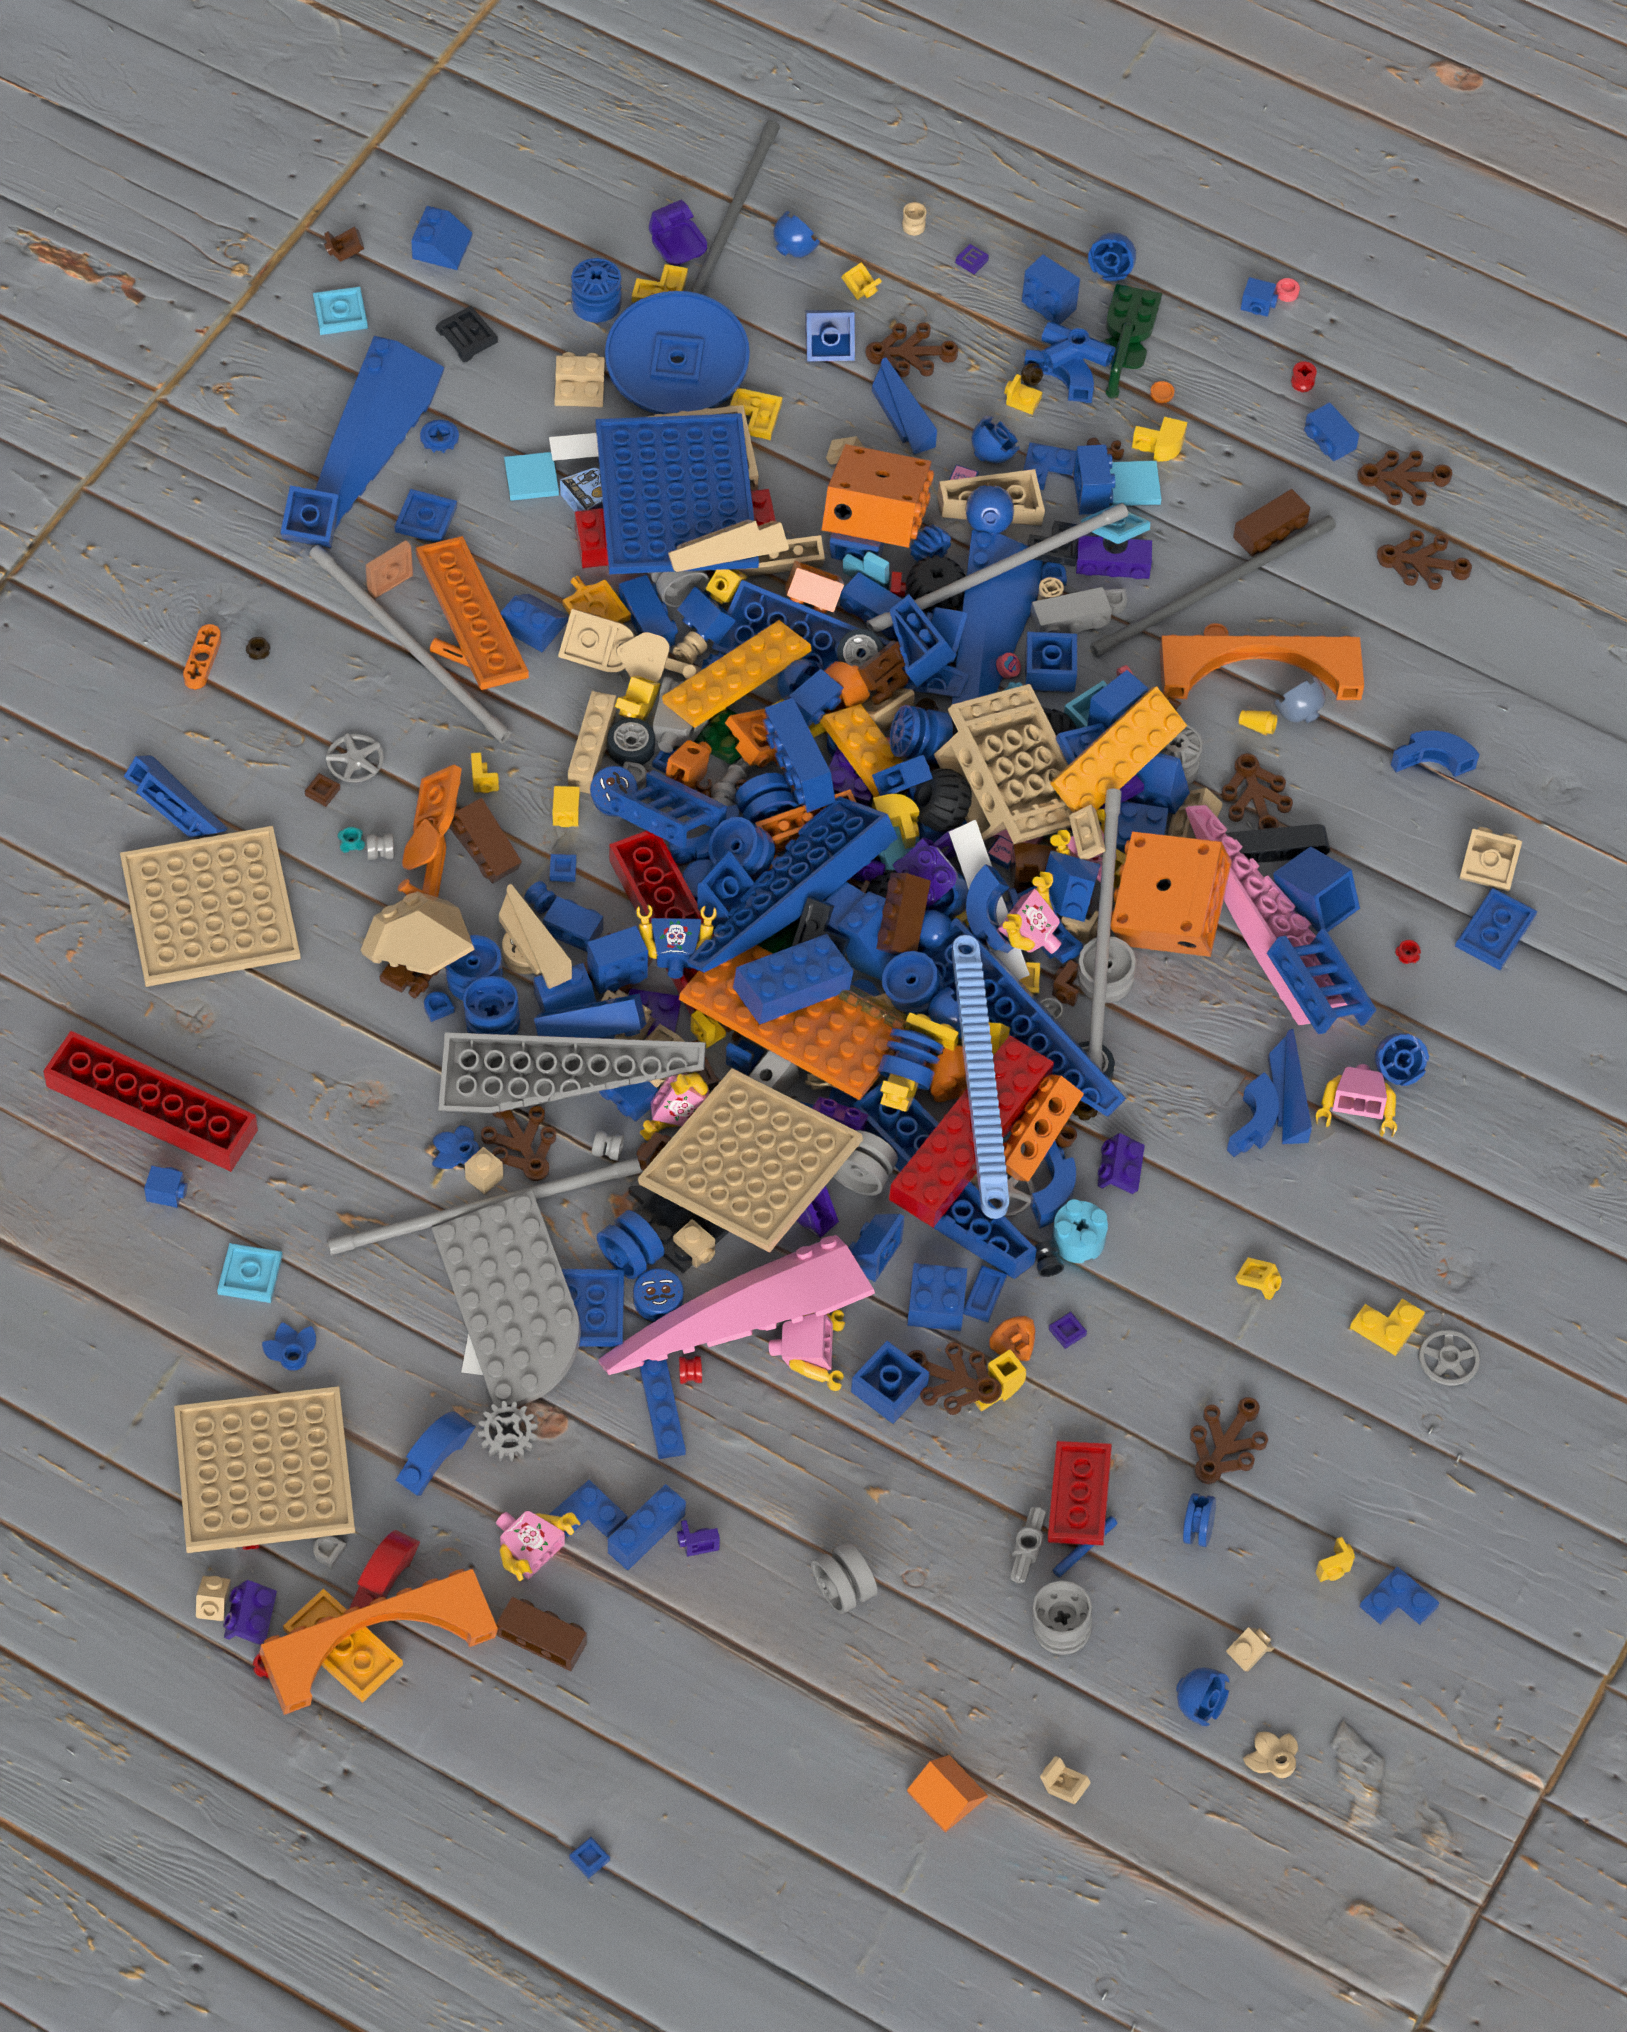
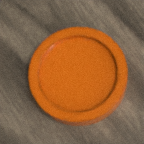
M1159 381L1152 385L1150 395L1156 402L1167 403L1173 399L1175 390L1170 383Z
M1218 623L1209 624L1204 629L1203 636H1228L1227 628Z

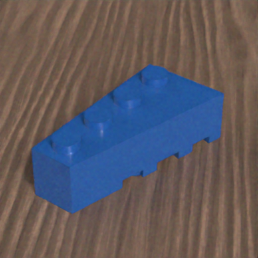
M971 1182L967 1184L934 1226V1229L1013 1279H1016L1035 1264L1037 1249L1005 1216L994 1219L982 1212L979 1190ZM988 1201V1205L990 1207L997 1209L990 1201Z

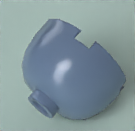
M1317 677L1312 678V684L1305 681L1284 694L1283 697L1285 699L1282 703L1278 699L1274 702L1276 708L1285 719L1296 723L1305 720L1308 724L1320 717L1318 711L1323 708L1326 698L1325 691Z

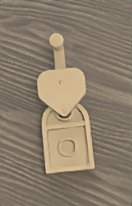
M571 609L558 654L560 658L606 672H620L626 669L630 678L639 675L655 682L660 681L664 669L681 673L686 679L691 678L702 670L698 666L668 658L670 646L668 641L662 636L649 632L636 636L628 626L576 609Z

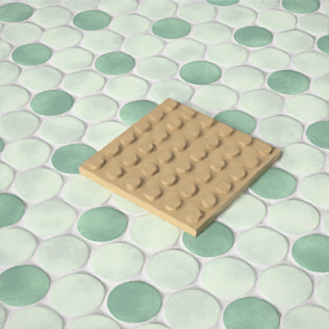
M273 826L120 853L146 987L301 959Z
M731 1069L638 1177L639 1185L770 1253L859 1146L863 1138L861 1133Z
M339 1386L174 1406L187 1553L355 1533Z

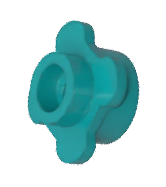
M347 827L338 833V839L341 840L340 850L344 853L355 849L363 850L365 848V842L362 841L361 837L363 831L355 827Z

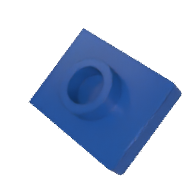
M741 1040L737 1046L729 1043L726 1047V1065L749 1076L764 1054V1050L745 1040ZM745 1050H750L751 1052H753L754 1058L752 1059V1054Z

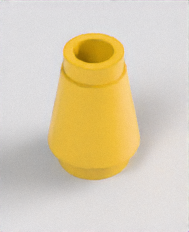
M1242 710L1239 716V725H1243L1266 736L1267 734H1274L1278 716L1272 714V711Z

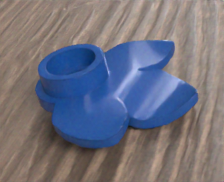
M460 1125L454 1133L442 1132L433 1138V1143L440 1153L433 1160L432 1165L440 1169H452L459 1163L465 1165L480 1150L478 1143L474 1141L473 1131L467 1126Z
M281 1323L275 1333V1340L262 1342L263 1351L269 1359L281 1362L284 1368L293 1371L299 1370L306 1364L307 1354L315 1348L316 1334L312 1326L297 1333L287 1324ZM292 1356L298 1357L297 1360H289Z

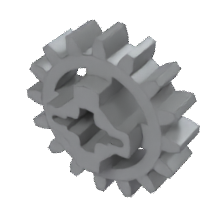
M502 1401V1407L499 1409L496 1405H491L492 1413L490 1414L485 1411L483 1417L486 1421H479L478 1425L479 1428L484 1429V1431L478 1432V1438L485 1439L481 1443L482 1449L490 1447L489 1456L491 1457L498 1453L499 1461H502L504 1456H508L510 1462H513L515 1454L523 1458L524 1449L531 1451L533 1448L529 1441L537 1440V1435L531 1433L538 1429L537 1424H531L534 1420V1415L529 1414L526 1416L527 1407L523 1406L519 1410L515 1401L511 1407H507L505 1401ZM506 1414L512 1415L511 1417L506 1418L500 1417L501 1415ZM522 1421L526 1427V1436L519 1430ZM490 1426L497 1434L494 1441L489 1434ZM503 1428H513L512 1434L508 1433L506 1434V1436L503 1435ZM506 1445H515V1446H516V1447H513V1448H504V1446H506Z

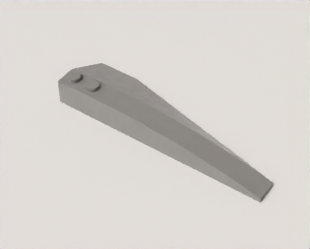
M445 1032L438 1110L444 1112L496 1113L704 1070L706 1043Z

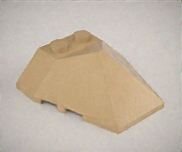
M418 891L406 895L400 902L385 907L382 912L375 915L361 947L362 954L374 963L380 964L381 960L389 962L392 967L399 966L398 964L406 965L407 970L429 975L475 950L460 909L448 900Z

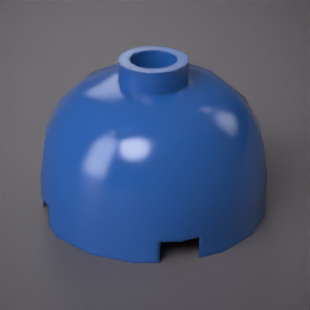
M785 211L775 223L773 229L774 239L777 242L775 248L783 256L789 254L794 258H801L809 255L820 245V241L818 238L815 241L811 238L814 233L804 222L795 215L790 218V212Z
M1106 233L1093 243L1088 253V263L1095 274L1097 272L1103 275L1102 279L1106 281L1116 282L1123 280L1132 271L1136 263V249L1133 242L1127 236L1121 233Z
M986 415L972 432L971 440L975 450L974 454L983 462L1004 463L1020 449V446H1015L1018 440L1004 423L1000 421L996 424L991 421L994 417Z
M984 485L972 491L967 498L965 508L967 521L971 527L979 532L1000 534L1005 531L1011 524L1015 511L1013 499L1008 491L996 485L994 487H986Z
M805 658L793 661L778 674L777 689L781 698L787 700L790 694L820 669L824 671V667L818 662Z
M946 987L932 998L929 1003L928 1013L931 1021L940 1025L948 1024L959 1032L958 1039H962L957 999L954 1000L951 996L955 992L950 987Z
M1394 1033L1386 1036L1379 1043L1375 1051V1065L1377 1071L1383 1074L1385 1080L1395 1085L1408 1086L1416 1083L1426 1072L1425 1067L1427 1061L1429 1062L1427 1047L1419 1038L1408 1033Z
M1202 1667L1194 1669L1179 1680L1176 1687L1178 1707L1186 1718L1201 1726H1208L1210 1724L1207 1721L1211 1716L1215 1720L1219 1717L1229 1695V1690L1225 1689V1681L1229 1683V1678L1226 1674L1215 1669Z

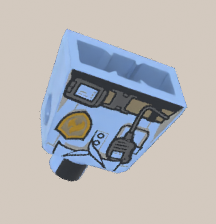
M591 468L560 480V495L574 512L603 508L600 471L598 468Z

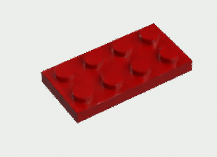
M1057 1441L1048 1543L1104 1545L1112 1444Z

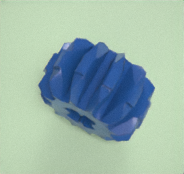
M934 524L929 527L926 526L922 532L918 533L917 538L913 539L914 543L910 546V555L917 562L927 556L932 558L933 555H939L940 558H943L948 553L947 549L951 547V537L939 526L937 527Z

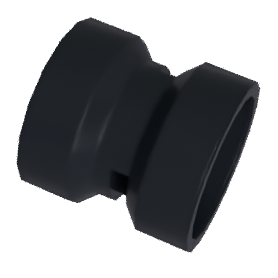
M1047 1240L1034 1246L1037 1249L1035 1260L1038 1261L1037 1271L1040 1276L1051 1277L1064 1270L1063 1260L1058 1257L1059 1247L1056 1241Z

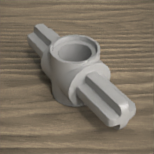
M1032 1507L1030 1509L1025 1527L1019 1529L1012 1553L1015 1561L1010 1579L1018 1584L1026 1582L1031 1563H1035L1039 1556L1044 1537L1041 1529L1046 1515L1045 1511L1040 1507ZM1029 1542L1032 1543L1034 1547L1026 1548L1022 1545V1543Z

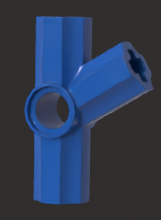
M1051 321L1047 323L1042 334V341L1052 345L1042 350V356L1050 369H1055L1072 359L1082 360L1084 358L1106 367L1110 365L1115 354V347L1089 337L1088 332L1081 328L1071 330Z

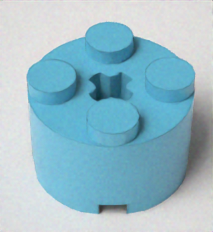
M1076 1199L1068 1201L1057 1212L1054 1220L1052 1240L1058 1244L1059 1256L1073 1263H1084L1085 1260L1097 1258L1105 1246L1108 1230L1107 1214L1090 1202Z

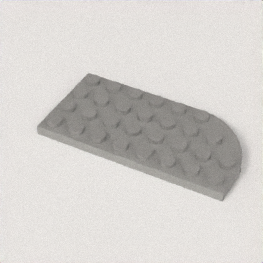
M533 1190L432 1227L492 1402L498 1409L502 1407V1401L506 1402L507 1407H511L515 1401L518 1407L537 1400L551 1391L572 1366L580 1344V1319Z

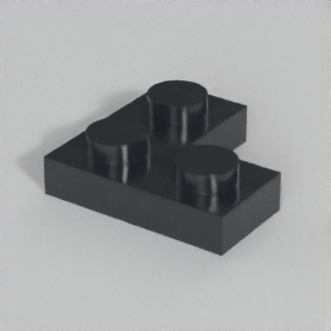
M1054 520L1052 536L1078 524ZM1030 534L1027 548L1050 537ZM1078 538L1033 560L1075 567L1077 563Z
M812 896L808 897L792 946L827 934L844 957L850 939L827 930L834 905Z

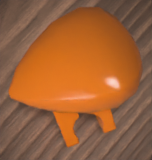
M1016 1316L1000 1323L989 1339L990 1348L999 1355L1011 1349L1019 1361H1029L1035 1341L1033 1319L1027 1316Z

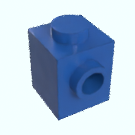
M1249 277L1243 293L1241 310L1268 317L1270 309L1276 308L1279 295L1275 294L1276 284Z
M151 1166L144 1187L146 1201L178 1208L180 1198H185L188 1184L184 1183L183 1172L173 1167L161 1168Z

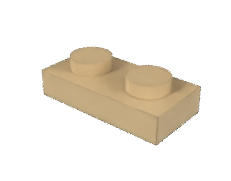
M1089 805L1070 814L1069 819L1079 858L1088 860L1105 852L1106 849L1096 809Z

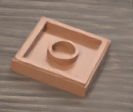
M406 540L365 564L367 590L373 599L413 576L411 545Z

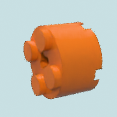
M836 661L824 670L843 687L839 697L841 702L833 711L829 709L825 714L863 704L869 699L870 693L858 671V666H850L847 663Z
M956 1046L954 1051L944 1048L943 1054L936 1056L940 1059L938 1064H925V1067L935 1072L930 1090L936 1102L958 1099L967 1089L963 1046Z

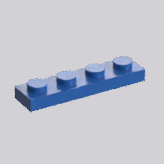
M644 1360V1365L639 1366L658 1459L686 1455L667 1360Z

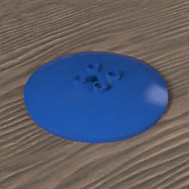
M687 291L657 293L629 306L612 325L605 346L606 367L614 386L631 403L655 414L697 411L705 408L713 409L729 399L740 387L748 370L750 356L748 338L738 318L718 301L705 295ZM675 356H680L684 359L681 363L671 361Z

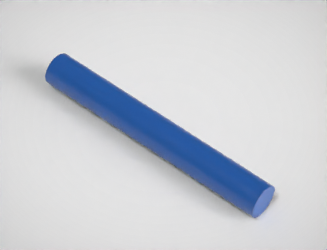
M1112 1516L1106 1519L1105 1535L1118 1524ZM1079 1544L1052 1569L1053 1573L1060 1578L1095 1545Z

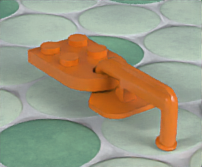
M455 764L421 779L413 825L414 834L405 846L402 865L407 870H412L426 863L427 866L422 890L410 884L409 879H405L399 884L398 891H402L406 895L417 891L435 897L439 895L446 854L444 834L453 820L457 806L458 788L461 783L462 768Z

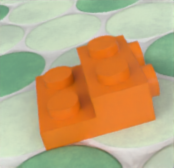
M764 709L729 716L725 724L730 728L733 735L739 739V743L735 748L741 754L744 761L750 766L757 764L759 768L766 766L770 761L777 763L775 757L777 751L775 748L771 749L766 739L768 733L763 723V719H766Z

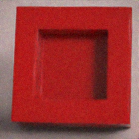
M892 571L890 592L898 597H905L906 583L901 582L902 572Z

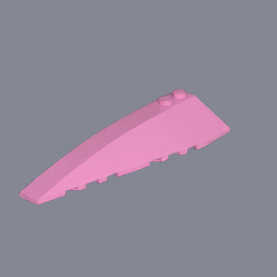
M1206 805L1188 806L1185 810L1196 839L1222 842L1232 861L1224 901L1244 939L1278 992L1280 999L1287 1006L1292 1018L1298 1025L1311 1024L1267 955L1270 947L1281 936H1287L1293 947L1310 944L1316 937L1309 929L1311 923L1305 917L1294 912L1295 905L1268 875L1263 877L1257 870L1259 867L1258 863L1253 858L1248 860L1243 853H1240L1239 850L1243 846L1237 840L1225 834L1227 828ZM1315 954L1300 956L1306 967L1322 965ZM1328 974L1313 977L1319 988L1334 985ZM1341 994L1325 997L1332 1008L1347 1005Z
M837 1235L827 1236L818 1243L800 1247L794 1253L742 1274L696 1297L625 1340L623 1344L612 1349L598 1359L607 1374L611 1375L643 1366L644 1360L647 1359L657 1361L668 1359L667 1355L675 1351L683 1350V1353L686 1354L695 1351L694 1346L707 1343L708 1347L750 1336L754 1329L766 1331L775 1329L778 1322L791 1319L792 1323L803 1321V1315L814 1312L816 1316L825 1315L873 1295L875 1292L848 1246Z

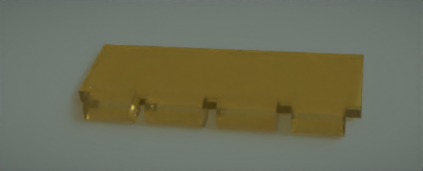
M852 984L850 990L841 991L839 999L856 1008L861 1005V1011L879 1021L883 1017L886 1025L895 1029L905 1030L908 1015Z

